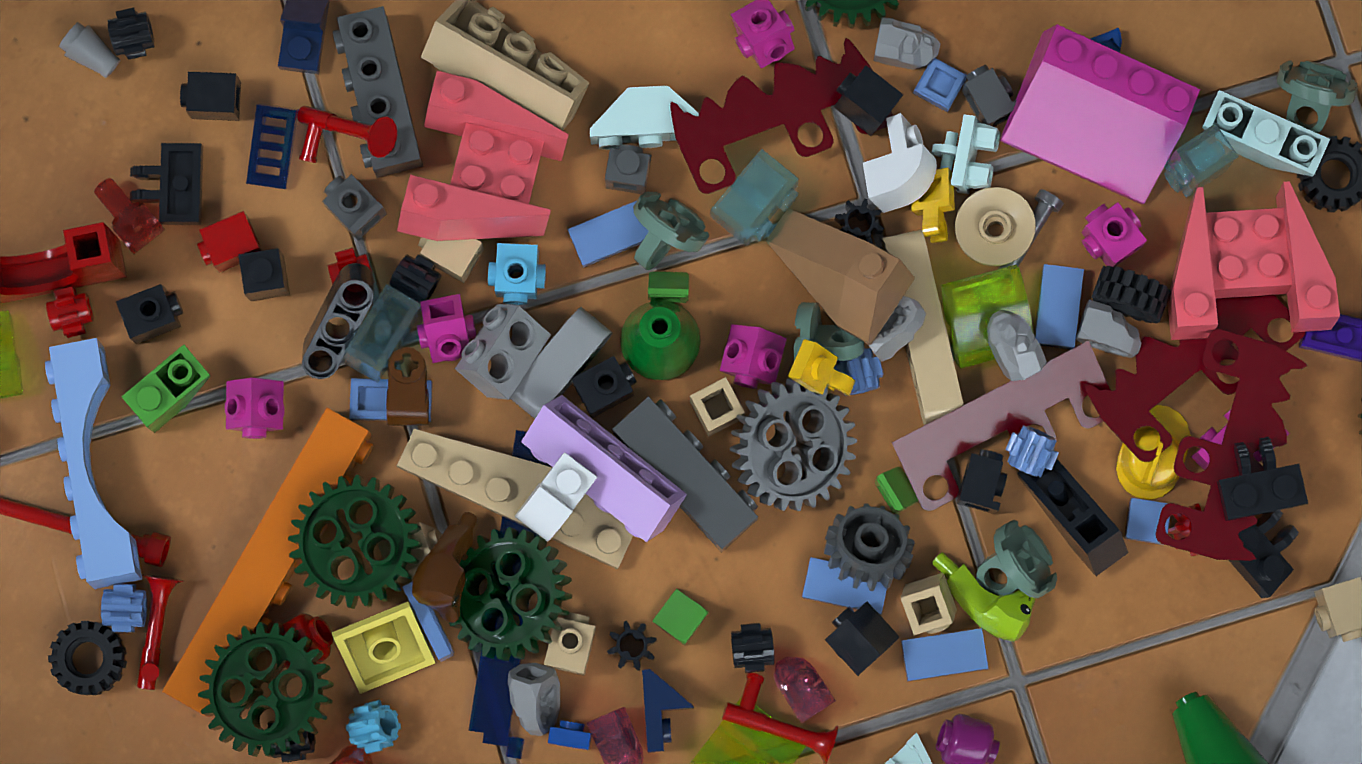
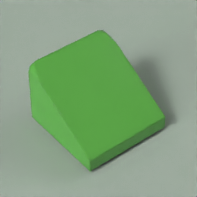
M654 271L649 273L648 300L650 302L686 303L688 301V273Z
M901 467L888 470L878 475L875 479L876 487L893 514H898L918 502L911 483Z
M676 589L652 622L685 646L709 614V611Z

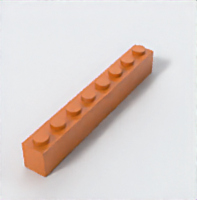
M329 408L325 409L162 692L202 714L201 710L210 704V700L198 697V693L208 690L209 684L201 681L199 678L202 675L212 674L213 669L206 665V659L218 661L220 658L214 649L215 645L225 649L230 647L226 636L228 634L234 635L239 640L242 639V626L249 627L254 634H256L258 622H262L267 625L268 629L270 628L272 620L268 619V616L275 604L282 606L293 586L288 581L295 568L302 563V560L289 557V553L299 549V544L289 541L288 537L300 533V529L295 527L291 521L296 519L304 520L306 516L300 511L298 506L301 504L311 508L314 503L309 493L312 491L321 497L325 495L323 489L324 482L337 489L339 476L345 477L350 486H352L353 479L349 477L356 463L360 465L365 463L374 444L369 442L373 435L368 430ZM326 524V525L321 529V531H320V535H321V536L324 534V532H325L326 529L328 528L329 524Z

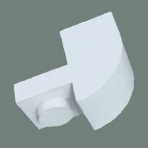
M901 113L886 118L892 153L863 162L868 198L883 213L917 201L930 188L936 174V158L923 145L917 125H911Z
M564 452L516 513L515 518L548 542L573 512V509L597 479V476Z

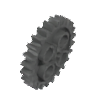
M790 378L787 379L785 387L781 383L772 382V394L759 389L758 396L760 402L758 404L749 400L745 402L751 411L749 416L737 415V419L744 426L742 430L736 429L731 431L732 435L740 438V444L730 447V451L740 454L741 458L732 463V467L738 470H745L738 478V481L745 485H750L747 493L755 497L760 496L761 503L768 506L774 503L775 508L783 511L786 510L788 505L793 510L801 511L802 503L814 508L816 507V495L829 500L830 496L827 487L833 486L838 489L842 487L836 478L839 473L850 475L851 472L843 464L845 460L856 458L854 454L847 451V446L857 443L856 438L847 436V432L856 425L855 422L843 420L850 410L845 406H837L840 397L832 393L827 394V387L822 395L809 391ZM810 411V422L803 428V416L806 412ZM774 424L775 434L770 441H767V430ZM820 448V460L813 465V455ZM785 462V473L778 479V467Z

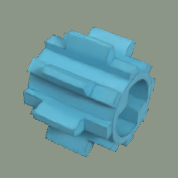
M381 700L365 703L363 706L353 708L354 713L349 715V723L346 725V731L349 733L351 744L354 743L359 749L365 748L366 754L382 751L383 748L394 745L393 741L399 737L397 733L401 729V723L398 722L396 710L392 711L389 705H382Z

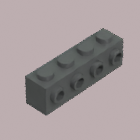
M384 6L337 17L339 30L333 31V37L338 54L345 53L348 68L342 69L343 79L347 92H355L358 104L351 107L353 121L372 125L378 118L388 116L393 119L397 127V140L394 148L385 157L377 158L373 156L368 150L367 143L360 145L365 168L373 167V171L378 178L423 167Z
M648 396L612 429L613 434L619 441L687 494L679 507L722 553L757 521L758 516L754 513V510L758 506L743 489L738 493L733 490L726 482L731 477L716 459L709 463L699 452L703 445L688 429L682 434L672 423L676 418L672 410L661 399L655 404Z

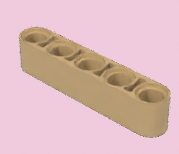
M922 230L884 237L882 238V247L884 251L899 258L915 277L904 296L918 301L926 312L923 325L914 334V339L905 345L922 421L926 425L964 404L925 237Z

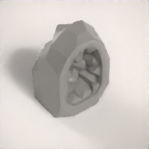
M882 18L873 61L911 70L922 68L938 56L941 43L933 33L921 28L919 25L891 18Z
M903 296L873 343L869 345L881 362L892 358L899 349L912 341L914 334L923 325L926 312L918 301Z
M1092 300L1087 302L1076 334V341L1082 344L1089 341L1092 348L1128 358L1136 356L1142 344L1138 329L1127 323L1123 314L1113 310L1111 306Z
M1000 310L992 314L987 326L988 344L1003 374L1011 381L1025 380L1041 371L1047 361L1029 324L1021 316L1011 311Z
M538 663L520 664L510 670L508 674L510 703L516 712V716H519L521 726L530 735L542 736L549 732L550 727H554L560 711V682L553 668Z

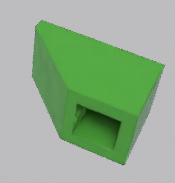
M182 345L121 397L144 425L155 433L188 405L211 375L189 349Z

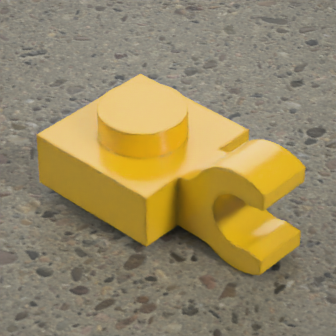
M949 168L936 169V174L930 188L921 198L911 203L912 212L917 216L923 215L924 237L930 236L931 243L948 240L947 224L943 212L955 210L954 186H951L953 172Z
M806 339L803 340L788 377L809 391L822 395L827 387L830 391L837 389L850 396L856 382L852 377L834 369L838 360L837 356L818 343Z

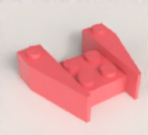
M437 71L428 103L424 127L462 136L450 184L410 175L397 231L434 241L544 236L551 210L529 204L540 156L562 161L569 134L477 80Z
M1290 181L1283 182L1276 195L1277 208L1206 213L1203 187H1197L1190 202L1170 287L1171 293L1167 302L1171 340L1208 338L1209 334L1218 326L1217 298L1287 294L1291 332L1332 330L1340 318L1336 277Z

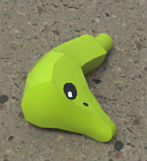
M943 552L934 559L932 564L941 573H944L948 579L947 584L951 595L979 627L997 638L1010 642H1015L1021 638L1030 624L1031 611L1036 598L1029 597L1020 590L1008 595L997 596L981 587L965 564L958 567Z

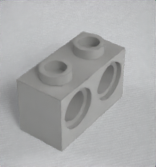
M497 304L484 317L483 326L474 340L470 341L463 349L462 358L455 367V370L486 397L509 400L551 334L519 305ZM512 327V337H511V339H510V337H509V331H510V328ZM489 360H491V369H490V371H488V363H489Z

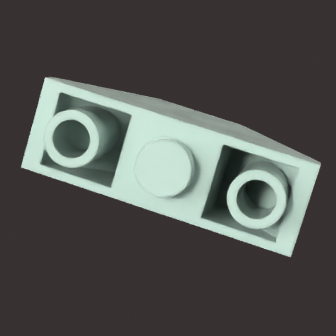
M669 86L628 87L590 128L591 145L599 144V149L610 150V148L619 149L623 143L639 142V147L641 148L661 147L663 145L662 141H676L670 110L671 102L676 103L684 113L688 112L694 116H699V113Z
M1220 90L1202 126L1204 130L1238 155L1271 169L1312 177L1315 175L1330 141L1325 136Z

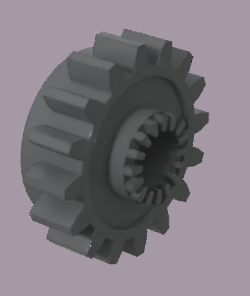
M864 503V506L861 508L848 507L845 517L840 514L835 516L833 526H829L825 537L827 541L824 547V554L831 556L828 563L829 569L839 567L841 571L838 579L842 581L848 576L853 578V588L856 589L860 586L861 582H867L870 591H874L877 582H881L886 589L889 588L893 578L901 580L906 568L910 567L913 558L911 553L915 544L914 540L907 538L910 527L908 525L903 526L899 521L900 515H893L886 511L884 506L880 508L870 507L868 503Z

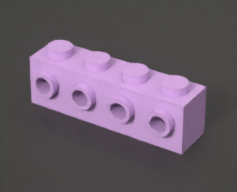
M563 395L543 405L521 441L531 450L535 458L541 462L548 463L552 467L565 452L595 474L597 479L585 494L593 499L594 504L600 510L612 514L625 525L626 530L630 534L642 538L645 542H648L664 531L687 496L684 491Z

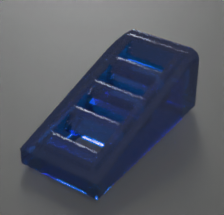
M263 103L256 105L246 184L287 189L299 109ZM266 117L287 120L286 127L266 125ZM263 134L284 136V143L264 141ZM261 149L282 152V159L261 157ZM258 165L280 168V174L278 176L258 173Z

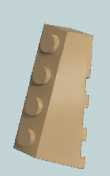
M455 0L435 21L421 58L433 64L440 71L477 80L563 131L573 120L589 82L553 53L542 54L536 49L535 39L524 30L516 33L504 24L505 15L496 8L491 7L487 10L477 0Z

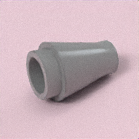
M79 22L69 30L59 45L66 52L65 57L101 74L105 78L114 71L121 61L89 25L84 27Z

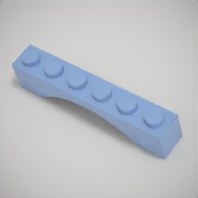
M97 338L49 347L51 360L45 361V369L49 384H55L57 399L51 400V407L55 422H61L63 437L57 439L61 461H67L69 476L64 477V488L68 501H74L76 515L70 516V526L74 540L80 539L82 554L76 556L80 579H86V582L93 589L142 580L136 540L107 511L97 491L91 470L90 443L93 424L99 406L111 386L105 349Z

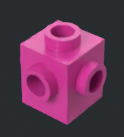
M755 0L731 14L738 34L735 37L737 46L746 59L752 56L761 69L772 62L782 59L786 54L795 50L790 35L795 29L790 18L784 10L778 13L769 0Z
M1119 202L1109 209L1105 204H1102L1085 217L1088 224L1081 232L1085 237L1082 243L1094 259L1100 257L1106 266L1116 267L1142 248L1147 242V239L1138 229L1141 227L1138 217L1129 207L1123 209ZM1107 230L1114 232L1116 236L1110 235Z
M460 294L420 301L423 324L417 325L421 349L429 348L432 363L455 361L462 358L463 349L470 342V339H474L477 334L473 315L465 316Z
M731 324L720 371L734 376L733 383L742 387L757 389L758 383L772 385V382H776L787 338L760 327Z
M252 377L227 381L225 402L226 429L242 431V438L263 439L267 437V431L282 430L285 413L283 404L284 381Z

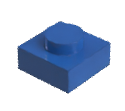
M560 720L559 728L550 727L548 743L589 750L592 734L583 732L585 724Z

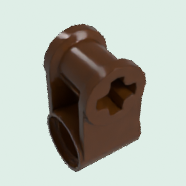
M399 348L389 358L386 399L388 426L429 425L427 367L420 352L414 348ZM409 356L412 362L419 364L418 369L411 370L410 377H405L402 370L397 369V365L404 364V357Z

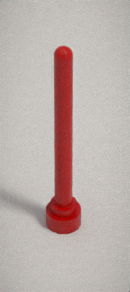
M0 498L1 515L72 534L69 516ZM153 532L151 535L144 534L143 537L130 534L136 540L138 556L144 558L145 563L158 567L164 565L170 549V536Z

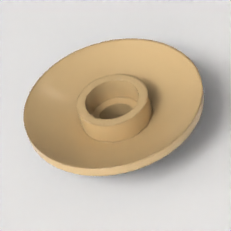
M990 187L979 190L964 201L956 216L955 233L961 249L972 260L983 265L1003 266L1018 260L1029 249L1035 236V217L1030 205L1021 195L1010 189ZM993 224H1000L1004 230L1001 235L992 236L988 232L989 227Z

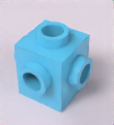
M497 243L496 262H489L488 286H495L496 297L503 298V303L526 305L528 299H537V288L545 289L546 264H539L538 245ZM515 272L523 273L520 278H511Z

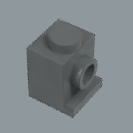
M983 65L966 76L968 81L964 83L962 93L980 123L995 127L1008 120L1017 100L1012 102L1010 99L1013 96V91L1007 79L1003 75L998 77L994 69H989L987 65Z
M620 145L619 149L610 148L605 175L606 189L636 194L646 192L652 155L644 154L643 148L633 145Z
M352 174L347 179L338 176L324 190L327 197L322 201L323 204L357 241L387 215L384 207ZM350 195L358 198V202L353 208H346L343 205V201Z

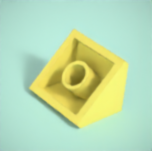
M405 602L332 632L334 641L360 694L435 664L420 622L410 602Z

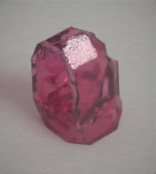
M785 657L776 663L774 671L776 685L800 724L836 701L815 668L805 659Z
M625 707L614 710L587 723L604 764H642L644 760L643 749Z

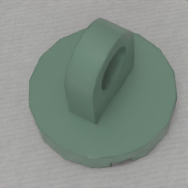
M1287 61L1280 65L1276 78L1277 84L1283 90L1292 94L1286 120L1319 133L1328 120L1332 106H1345L1354 102L1358 90L1357 83L1354 79L1350 80L1349 83L1346 82L1347 75L1325 64L1305 61L1300 62L1299 67H1292L1293 62ZM1304 106L1313 108L1317 112L1318 121L1310 125L1302 123L1297 117V110Z
M644 192L633 206L634 215L649 231L634 256V260L646 270H651L657 266L672 246L687 252H698L709 238V233L704 232L706 226L698 215L677 200L670 198L668 203L659 200L661 194L658 192Z
M801 302L799 304L795 326L796 329H800V337L795 339L794 361L804 339L818 343L837 356V361L852 360L863 354L865 348L862 340L845 332L837 325H822L821 311L818 303Z
M1015 520L996 529L993 538L995 553L988 556L982 562L976 573V579L980 586L997 596L1008 595L1019 589L1027 596L1037 599L1055 589L1057 573L1055 572L1051 575L1049 568L1053 564L1052 556L1036 532L1026 525L1019 527L1018 521ZM989 569H1001L1007 576V583L998 584L994 582L989 576Z

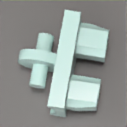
M963 115L958 147L956 146L958 133L947 131L945 144H933L931 154L942 158L940 169L949 168L952 171L953 160H955L951 186L957 188V193L969 194L970 188L985 189L991 187L993 166L991 164L976 163L977 150L997 152L1001 135L998 128L980 123L977 117L973 115Z

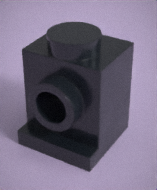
M980 449L979 455L972 453L969 456L956 504L991 514H996L999 511L1001 503L995 502L993 499L994 495L1002 496L1007 479V474L1001 472L1003 455Z

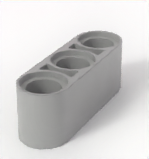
M580 307L539 353L510 399L535 419L543 405L564 394L572 384V378L579 375L606 344L613 332L584 308Z

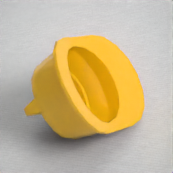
M1156 405L1149 412L1171 434V445L1161 453L1163 443L1160 442L1159 433L1150 426H1143L1136 430L1134 442L1138 448L1144 451L1154 450L1158 446L1156 452L1158 456L1150 462H1142L1122 443L1117 459L1116 472L1119 482L1126 492L1140 499L1152 500L1160 498L1173 489L1179 479L1173 467L1180 441L1186 436H1191L1188 424L1181 414L1168 406ZM1188 450L1184 454L1183 462H1185Z

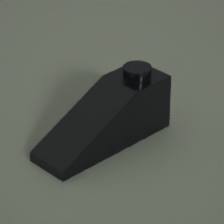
M1056 459L1052 470L1044 469L1041 477H1036L1023 471L1017 472L1018 477L1073 551L1095 576H1098L1128 554L1119 528L1058 459Z

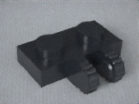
M161 143V166L140 165L130 168V177L140 180L160 178V190L137 189L131 191L129 201L134 203H159V223L161 225H201L203 145L201 143Z
M1269 437L1259 438L1258 449L1264 471L1251 473L1250 454L1244 442L1234 444L1239 476L1217 481L1226 521L1308 504L1300 464L1276 468V457Z
M1280 510L1262 514L1257 519V524L1238 533L1239 538L1244 544L1243 547L1254 554L1255 560H1229L1261 598L1271 597L1294 570L1280 552L1287 548L1299 533L1297 529L1290 524L1282 528L1271 541L1264 535L1282 517L1283 513Z

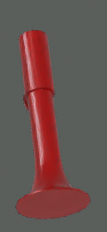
M309 106L300 107L297 113L298 121L308 125L302 153L299 155V159L303 161L317 162L316 156L323 129L336 131L366 141L368 150L377 158L388 155L394 148L397 140L396 124L388 116L380 117L372 125L338 117L333 113Z
M143 574L142 576L147 579L151 589V607L145 646L142 649L137 688L155 690L156 680L159 676L160 644L168 598L173 588L178 583L184 582V580Z
M748 673L740 705L727 702L722 719L758 732L763 731L802 744L818 753L823 760V764H827L835 744L838 725L828 732H815L754 711L760 688L765 678L757 673Z

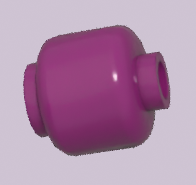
M958 714L951 721L946 719L943 722L937 737L936 750L941 752V759L945 764H993L998 754L1000 742L994 740V729L990 723L965 714Z

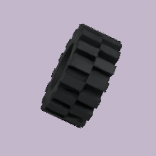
M1337 136L1329 137L1330 141L1313 177L1297 174V178H1300L1301 181L1298 184L1299 190H1304L1307 194L1304 197L1308 203L1311 200L1316 203L1314 207L1319 210L1324 207L1328 208L1327 212L1334 213L1339 209L1342 212L1348 210L1351 206H1355L1362 199V151L1360 150L1362 144L1358 141L1352 144L1350 143L1351 138L1345 136L1342 139H1337ZM1339 160L1346 164L1350 171V181L1346 187L1334 189L1323 182L1321 168L1325 162Z
M1103 266L1091 298H1093V301L1111 306L1113 310L1122 313L1125 317L1130 316L1134 320H1143L1146 323L1153 322L1156 324L1162 318L1171 290L1167 289V286L1159 284V281L1148 279V276L1143 274L1138 275L1135 271H1125L1121 267Z
M81 621V623L67 625L68 628L65 631L61 630L57 634L58 639L56 642L52 641L50 646L53 650L52 655H48V662L52 663L53 669H50L52 675L58 679L57 682L62 687L76 694L88 696L102 694L101 692L105 690L109 691L114 687L113 684L116 681H120L123 676L121 674L122 669L126 668L127 661H124V655L127 654L126 647H123L121 643L123 640L119 635L112 632L111 628L97 622ZM87 642L95 643L103 653L102 665L94 673L82 674L73 664V654L81 644Z

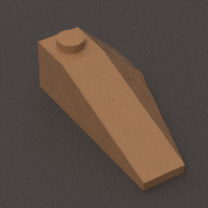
M787 208L766 240L840 329L869 345L873 343L915 279L899 258L867 241Z

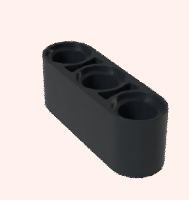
M352 263L341 269L304 339L302 365L306 374L312 378L326 379L337 371L374 298V278L371 270L365 265ZM351 284H359L365 289L360 292H352L346 289V287ZM340 317L347 322L343 325H334L329 320ZM322 350L330 355L325 358H318L312 355V353Z

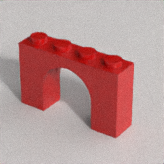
M104 222L63 230L65 244L60 247L27 255L0 256V304L54 293V290L73 286L74 289L127 278L120 239Z

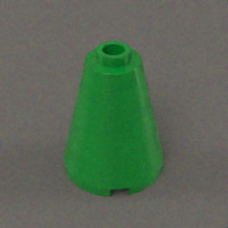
M652 301L635 309L626 319L620 337L623 357L631 369L644 378L652 380L677 378L689 370L698 356L701 341L698 325L692 315L680 305L668 301ZM665 330L666 332L663 334H656L654 331Z
M1193 692L1176 702L1178 708L1172 713L1186 764H1269L1209 695L1199 696L1198 692Z

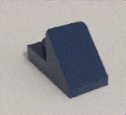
M330 0L286 1L280 19L284 27L278 61L280 70L319 75Z
M651 669L642 670L647 751L648 753L664 752V743H672L670 718L662 719V711L694 709V706Z

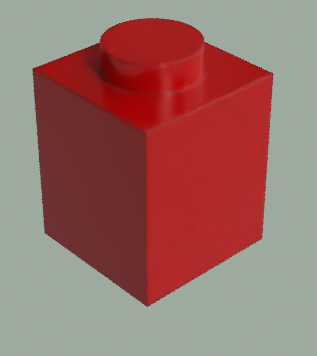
M244 211L199 229L203 239L202 242L197 243L200 254L206 266L213 263L219 273L239 265V254L262 251L251 222Z

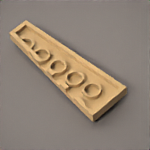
M417 429L413 430L396 466L524 527L527 526L515 518V515L537 485L543 481L552 469V467ZM585 494L551 539L618 569L633 535L626 530L622 522L612 514L600 510L594 504L593 499Z

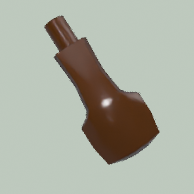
M470 512L463 513L457 525H448L433 549L420 563L413 577L412 595L419 603L438 611L440 616L450 623H455L460 617V601L465 584V571L460 566V562L473 544V529L477 523V517Z

